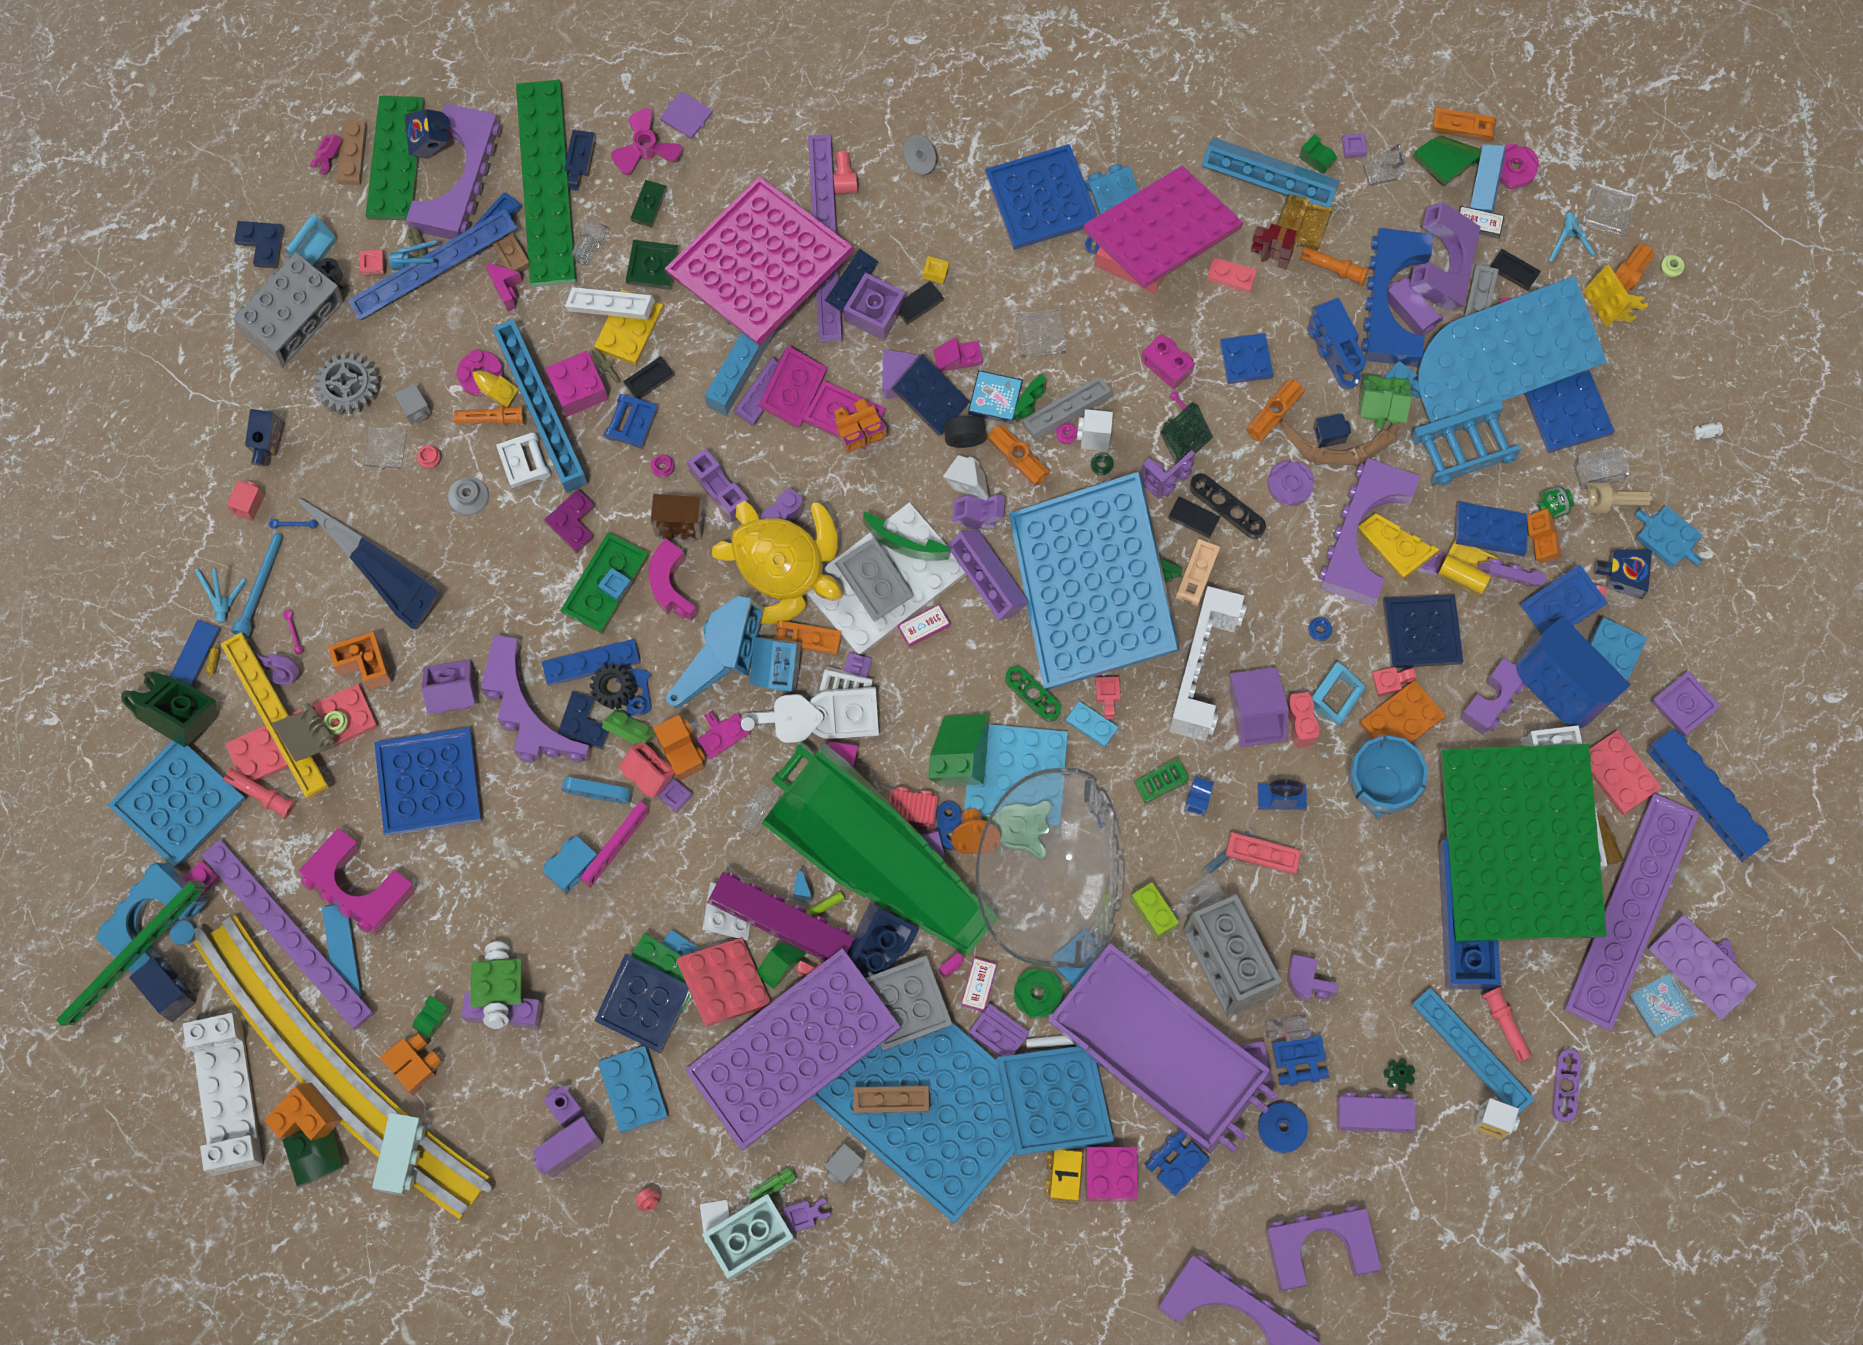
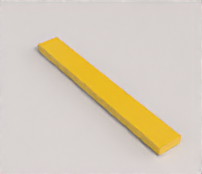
M242 632L220 643L307 800L328 789L329 787L312 756L295 762L271 723L289 717Z

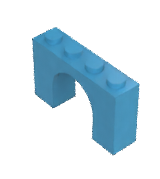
M154 863L145 870V876L130 889V895L126 900L116 906L113 916L100 926V932L95 938L115 958L140 933L138 917L144 905L156 899L166 906L188 883L168 863ZM199 895L178 918L180 920H192L207 900ZM150 946L128 970L133 974L152 957L157 961L162 957Z

